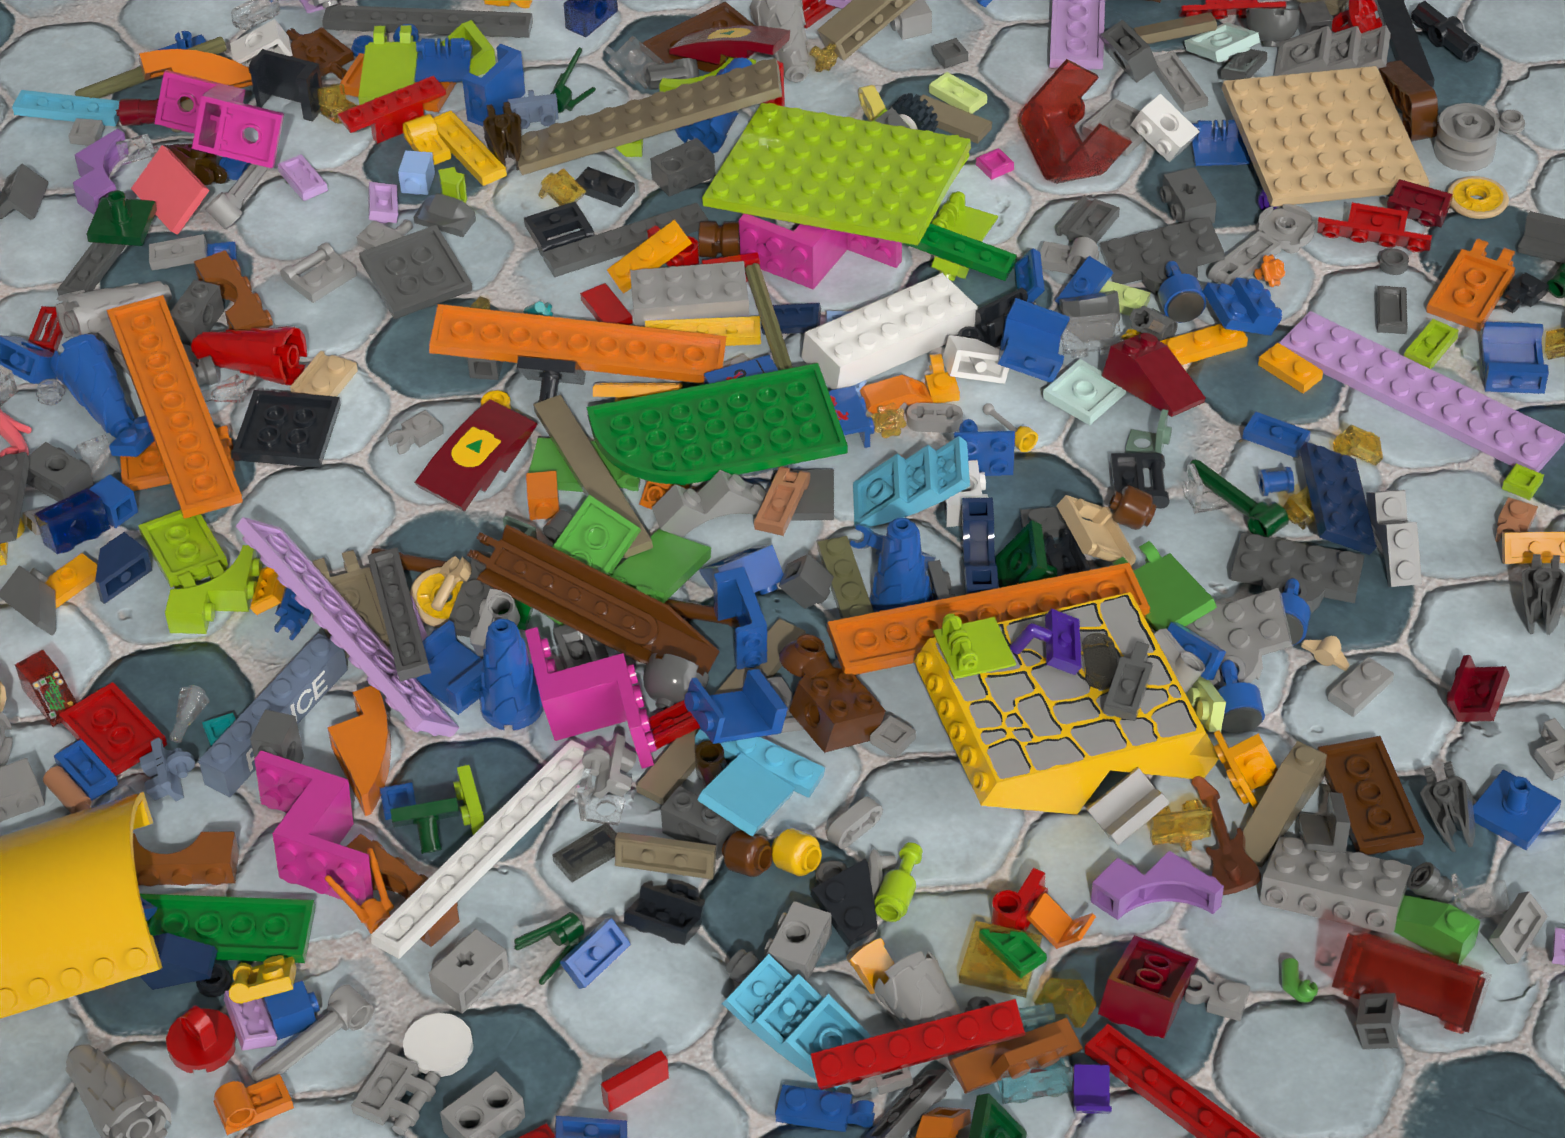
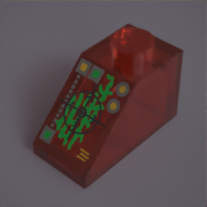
M41 650L16 663L15 667L23 691L51 726L54 727L61 723L59 714L77 702L58 667L45 651Z

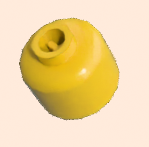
M795 828L786 829L774 839L771 847L772 860L775 866L796 876H805L814 871L819 866L822 857L817 838Z

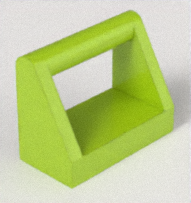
M472 20L462 23L447 37L449 42L451 38L470 40L474 57L470 62L469 73L479 76L487 73L496 64L494 48ZM445 39L442 41V46H445Z

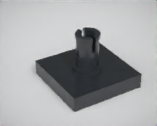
M518 356L517 369L527 380L541 381L538 402L557 396L559 383L580 385L585 383L586 373L581 370V367L575 361Z

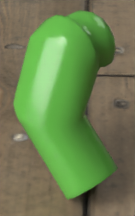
M1284 959L1281 962L1283 990L1298 1002H1311L1318 993L1316 983L1312 982L1310 984L1309 979L1304 981L1299 979V963L1296 959Z

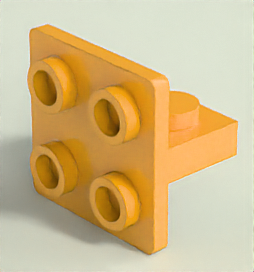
M1218 730L1214 732V735L1219 744L1213 747L1243 804L1250 802L1255 810L1259 803L1252 790L1271 783L1278 768L1259 733L1229 747L1222 733Z

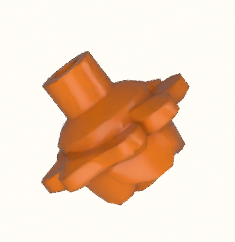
M1273 254L1269 256L1264 255L1261 268L1255 269L1256 279H1265L1271 288L1280 286V279L1285 276L1284 262L1275 259Z

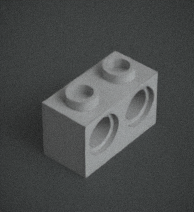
M495 1071L443 1109L440 1115L443 1131L449 1138H498L506 1131L515 1129L521 1123L522 1119L525 1118L523 1097Z

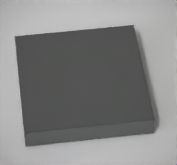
M834 469L802 470L810 472V482L807 490L803 492L791 521L834 520ZM790 470V471L799 473L801 470Z

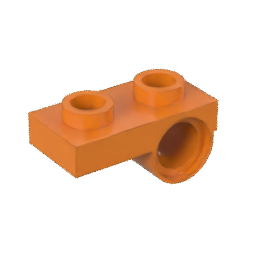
M280 1074L246 1088L242 1082H228L217 1089L214 1094L215 1100H213L227 1135L294 1108L292 1099Z

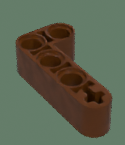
M1401 60L1387 62L1386 67L1379 68L1378 70L1394 105L1402 111V123L1411 142L1436 137L1438 100L1435 90Z

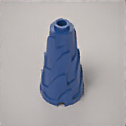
M734 58L715 76L728 73L735 68H744L753 64L747 58ZM738 110L677 128L675 132L684 143L688 139L698 138L712 153H716L723 146L728 136L727 133L739 113H737Z
M84 334L71 338L62 344L65 350L60 355L57 350L54 352L50 363L51 369L58 380L67 387L78 403L86 408L104 431L117 438L121 432L134 423L135 417L124 397V390L117 378V371L108 355V348L101 338L99 341L93 334Z
M897 518L891 521L887 527L886 536L883 538L882 552L879 553L878 571L874 575L873 590L870 597V603L874 612L933 601L930 579L926 574L925 556L922 555L920 531L915 523L907 518Z
M498 619L488 626L486 649H483L484 667L481 669L482 691H479V704L481 714L488 724L500 730H504V725H512L514 731L533 724L542 714L543 705L533 664H530L526 644L523 638H521L518 627L508 619Z

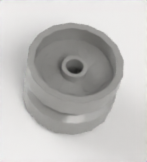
M1461 103L1447 107L1441 112L1438 121L1434 145L1436 158L1443 165L1453 170L1468 172L1486 168L1493 162L1500 127L1498 117L1490 109L1472 103Z

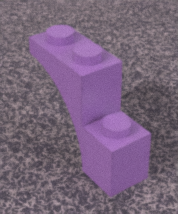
M118 128L74 154L79 176H81V178L73 182L77 203L93 215L96 212L101 197H108L110 192L116 190L115 183L109 179L110 173L115 165L129 154L125 134Z
M1168 851L1145 875L1134 865L1127 864L1117 857L1092 882L1091 903L1116 920H1119L1123 915L1139 906L1162 901L1186 903L1214 914L1221 907L1224 886L1213 876L1206 875L1192 866L1187 859L1178 857L1171 851Z

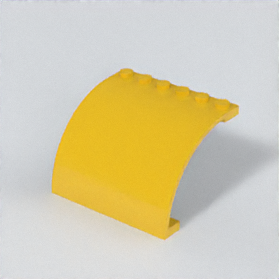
M144 791L0 836V1019L163 968L153 935H150L146 922L134 862L133 830L153 824Z

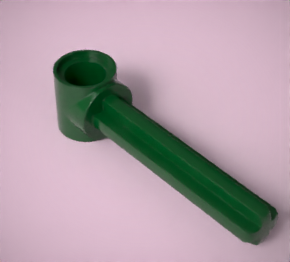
M1193 459L1186 469L1188 474L1248 517L1247 524L1252 534L1270 538L1288 525V514L1279 503H1257L1200 460Z

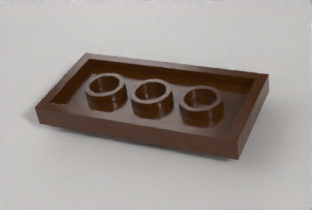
M1381 736L1318 747L1317 750L1327 754L1324 774L1331 791L1343 793L1350 819L1349 835L1356 852L1371 855L1423 845L1424 835Z

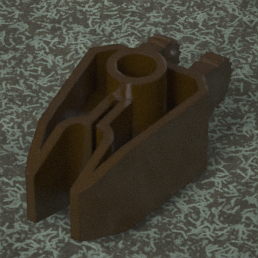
M503 102V114L500 115L495 114V108L492 104L486 105L488 117L483 121L484 138L490 152L504 166L508 153V157L512 158L515 162L516 170H519L518 161L522 152L521 116L511 112L509 102Z
M192 144L163 145L169 148L204 185H210L212 182L223 184L227 181L226 169L216 164L217 155L192 149Z

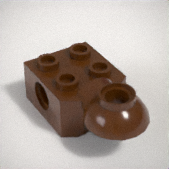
M804 634L799 636L797 640L785 645L779 653V660L782 666L791 674L802 678L797 685L789 712L824 753L870 741V735L881 725L886 710L855 675L845 674L841 668H836L830 663L829 656L824 649V643L821 639L814 635Z

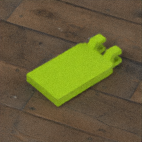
M411 25L401 26L400 42H387L385 26H374V42H369L368 45H365L358 96L359 105L416 83L415 74L418 52L416 50V42H413V36H411Z
M181 510L138 525L143 540L170 588L174 587V589L181 587L183 589L197 586L196 581L206 577H210L212 580L227 570L226 556L201 514L184 519Z

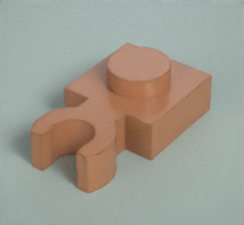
M1508 497L1498 518L1495 541L1500 542L1502 532H1528L1536 516L1538 506Z

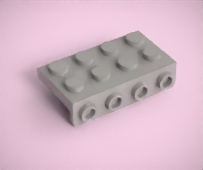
M1279 836L1263 875L1260 901L1266 906L1391 934L1396 927L1397 915L1408 886L1407 882L1412 866L1395 860H1384L1367 856L1359 852L1346 851V853L1307 850L1304 847L1303 841L1297 838Z

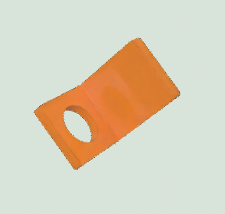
M1043 893L1039 896L1026 918L1058 949L1081 941L1096 916L1090 913L1072 920L1047 893ZM1078 927H1080V929H1079L1076 933L1073 934V932H1074Z

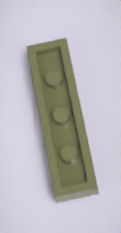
M843 536L817 541L823 567L834 576L830 588L841 619L874 613L848 537Z

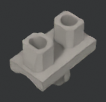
M619 734L614 736L613 744L610 746L595 745L593 749H589L583 754V765L590 770L591 775L596 776L593 795L600 799L608 792L623 797L631 788L632 778L620 773V770L628 773L635 764L637 753L624 747L626 737Z

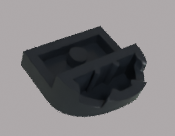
M668 879L666 885L653 886L652 880L641 885L640 896L625 911L623 924L632 926L643 933L660 936L671 943L685 945L697 933L702 923L705 899H700L698 888L675 879Z

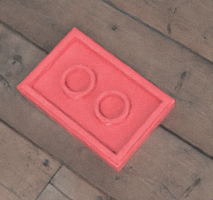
M163 145L131 187V190L141 200L156 202L157 211L155 215L171 232L177 235L210 191L169 148Z

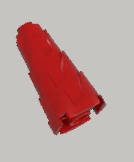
M292 326L278 328L251 327V330L202 332L192 340L191 350L197 359L211 356L213 363L220 368L240 371V373L248 376L263 378L266 381L290 386L305 369L304 364H299L300 357H307L305 336L299 328Z

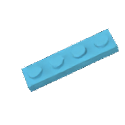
M21 90L12 109L14 115L72 122H75L76 118L102 120L104 126H116L119 121L116 109H119L120 101Z
M701 729L695 736L696 745L710 740ZM761 737L720 743L724 749L725 759L733 761L742 752L795 787V792L810 798L825 773V767Z

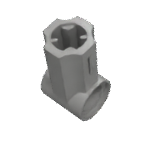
M1159 629L1154 633V636L1186 694L1204 672L1205 665L1196 655L1185 651L1167 629Z

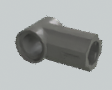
M692 58L674 60L673 63L645 67L646 83L649 90L659 89L662 78L689 79L699 77L697 60Z
M1143 305L1141 308H1134L1129 316L1133 329L1141 333L1153 334L1157 337L1158 341L1174 337L1177 331L1178 323L1154 308H1148Z

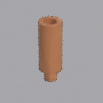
M61 766L52 767L45 773L43 783L71 814L91 808V799Z

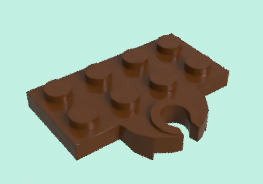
M723 2L642 42L641 49L644 54L658 65L673 63L674 60L687 58L669 53L670 48L689 33L717 27L756 25L727 2ZM697 60L698 69L706 72H713L726 62L724 60L719 65Z

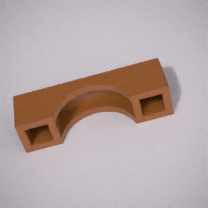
M226 250L194 261L198 281L219 285L222 299L234 302V305L225 311L228 330H251V327L270 328V326H273L269 311L262 309V303L258 294L252 293L247 276H241L237 260H231Z
M235 831L201 832L190 846L170 854L148 851L140 845L135 833H133L134 862L138 885L149 887L155 885L186 886L189 884L221 885L232 884L236 881L239 848Z
M359 834L346 846L366 854L367 849L372 848L386 890L396 892L406 900L429 879L423 874L418 875L411 870L400 857L394 858L387 853L378 841H371L362 834ZM370 866L371 880H372V888H373V891H374V890H378V888H377V885H376V882H375V878H374V875H373V872H372V869H371V866ZM456 902L420 940L432 947L460 922L457 909L458 903Z

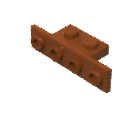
M1061 1019L1025 1032V1036L992 1044L951 1059L949 1063L964 1093H969L1009 1077L1017 1079L1027 1074L1033 1068L1039 1066L1041 1069L1049 1067L1059 1061L1060 1058L1081 1051L1083 1047L1068 1019Z

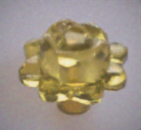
M829 44L822 49L817 46L811 49L810 55L816 58L814 71L821 72L823 69L830 71L836 64L838 55L834 53L836 48L834 44Z
M890 403L887 406L879 405L877 407L878 413L872 415L875 432L881 433V436L885 439L890 436H899L901 434L900 428H904L907 424L904 420L905 411L902 408L897 409L895 403Z

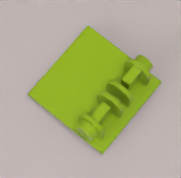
M960 191L952 193L949 201L947 200L936 218L932 221V224L982 242L998 219V216L965 206L964 193Z
M947 614L943 618L942 628L933 630L954 679L1013 667L1017 664L995 617L962 624L960 617L955 616V614Z

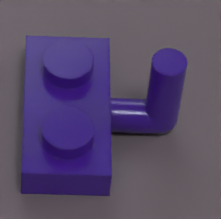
M1052 608L1045 615V628L1030 623L1010 645L1013 653L1020 654L1032 639L1036 638L1046 642L1047 665L1072 675H1076L1082 668L1080 621L1075 617Z

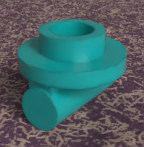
M538 301L525 307L523 311L524 314L553 316V312H551L552 305L549 302L544 304Z

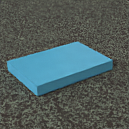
M741 752L702 790L697 800L753 837L792 796L796 788Z

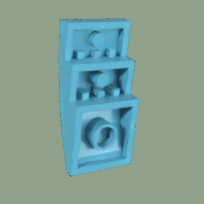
M958 436L938 450L927 445L907 459L896 454L853 482L855 527L856 525L872 527L918 513L970 486L967 442Z
M770 954L757 965L722 1003L723 1006L766 1044L815 1080L817 1079L811 1053L872 1037L829 994L823 998L799 974L793 978ZM840 1085L831 1087L829 1089L835 1092L840 1087Z

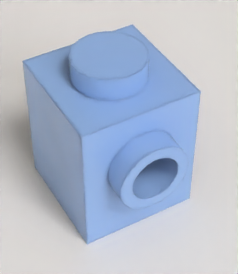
M405 150L398 171L401 193L429 194L435 175L432 152Z

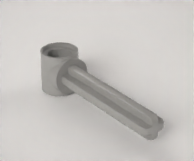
M250 164L227 193L221 192L207 205L205 210L224 229H227L242 214V200L268 168Z
M343 985L339 987L328 1000L327 1009L329 1012L253 1070L251 1073L253 1081L258 1083L275 1075L283 1074L340 1028L345 1031L349 1028L351 1030L361 1029L373 1016V1006L352 986Z

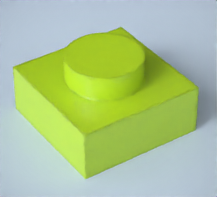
M936 256L931 266L940 270L939 274L943 273L952 281H955L956 276L966 279L969 268Z

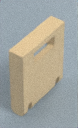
M1065 495L1057 504L1061 515L1083 554L1112 563L1124 557L1131 566L1135 563L1136 556L1119 525L1113 520L1112 513L1108 507H1102Z

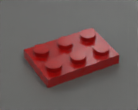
M111 682L59 714L61 723L77 740L82 739L115 776L140 762L139 758L152 752L151 741L160 738L163 747L167 746L166 737L114 682Z

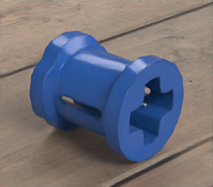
M1284 467L1281 471L1266 472L1265 469L1259 470L1258 485L1261 496L1264 497L1268 496L1269 493L1286 491L1287 494L1293 493L1294 476L1291 467Z

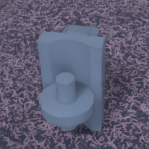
M528 90V97L508 99L511 112L521 116V129H527L530 123L541 122L544 126H551L559 119L556 93L534 96V91Z
M160 738L151 741L152 752L139 759L141 767L148 777L155 774L158 776L144 782L146 792L155 801L167 795H170L175 801L184 798L180 778H186L188 772L194 768L195 761L193 755L183 751L181 748H176L173 751L164 749Z

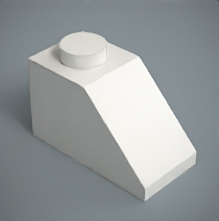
M949 335L943 355V362L950 376L1005 384L1009 368L998 365L999 349L978 339Z

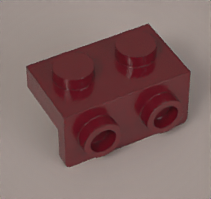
M1399 179L1393 195L1389 196L1387 200V208L1408 211L1407 218L1418 221L1423 226L1442 228L1453 200V194Z
M1463 655L1460 666L1456 668L1452 688L1447 692L1446 698L1449 709H1452L1457 722L1494 721L1510 677L1506 666L1476 667L1471 655Z

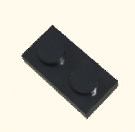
M587 167L573 182L575 192L618 207H622L635 192V183Z

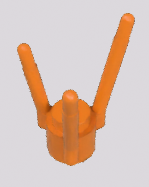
M368 848L367 854L369 855L370 866L381 901L372 898L359 906L330 875L325 876V881L354 911L361 923H364L370 934H372L391 916L389 912L394 908V905L388 898L372 848Z

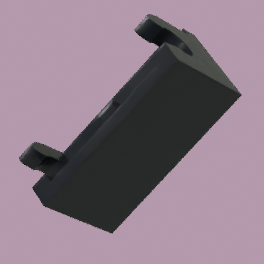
M1020 288L976 310L975 327L981 331L986 344L995 348L1001 345L1005 318L1015 298L1027 302L1028 295L1024 288Z
M1070 529L1064 530L1063 540L1058 544H1054L1052 535L1047 537L1045 542L1046 561L1048 565H1053L1057 568L1056 577L1091 570Z

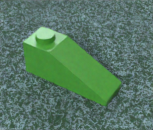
M1404 895L1397 915L1394 932L1458 968L1475 946L1480 920L1451 904Z

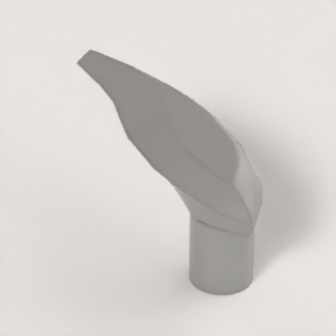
M875 849L871 851L868 860L874 905L883 881L882 869H895L897 864L895 856H880Z

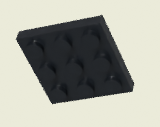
M254 390L232 450L233 460L321 468L341 407L340 397Z

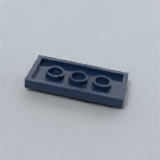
M1305 442L1299 450L1319 538L1370 555L1377 548L1356 459L1349 455L1331 451L1323 446Z

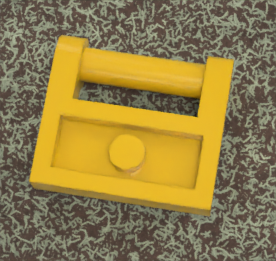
M278 955L270 957L263 962L264 964L254 967L247 963L238 964L233 972L235 982L232 983L229 989L230 999L235 1003H245L293 990L296 975L294 958H284V956Z

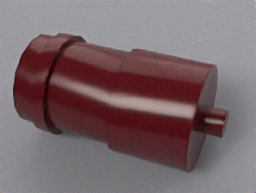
M159 98L156 100L120 99L119 109H116L121 125L142 126L143 124H155Z

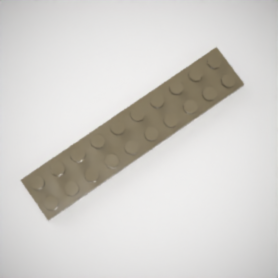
M776 58L761 60L751 66L735 68L728 73L718 76H708L702 81L682 84L678 88L666 92H656L652 96L643 99L630 100L626 104L617 107H607L594 114L581 115L568 122L555 123L545 129L526 132L522 135V152L518 161L519 170L522 175L782 97L778 62Z

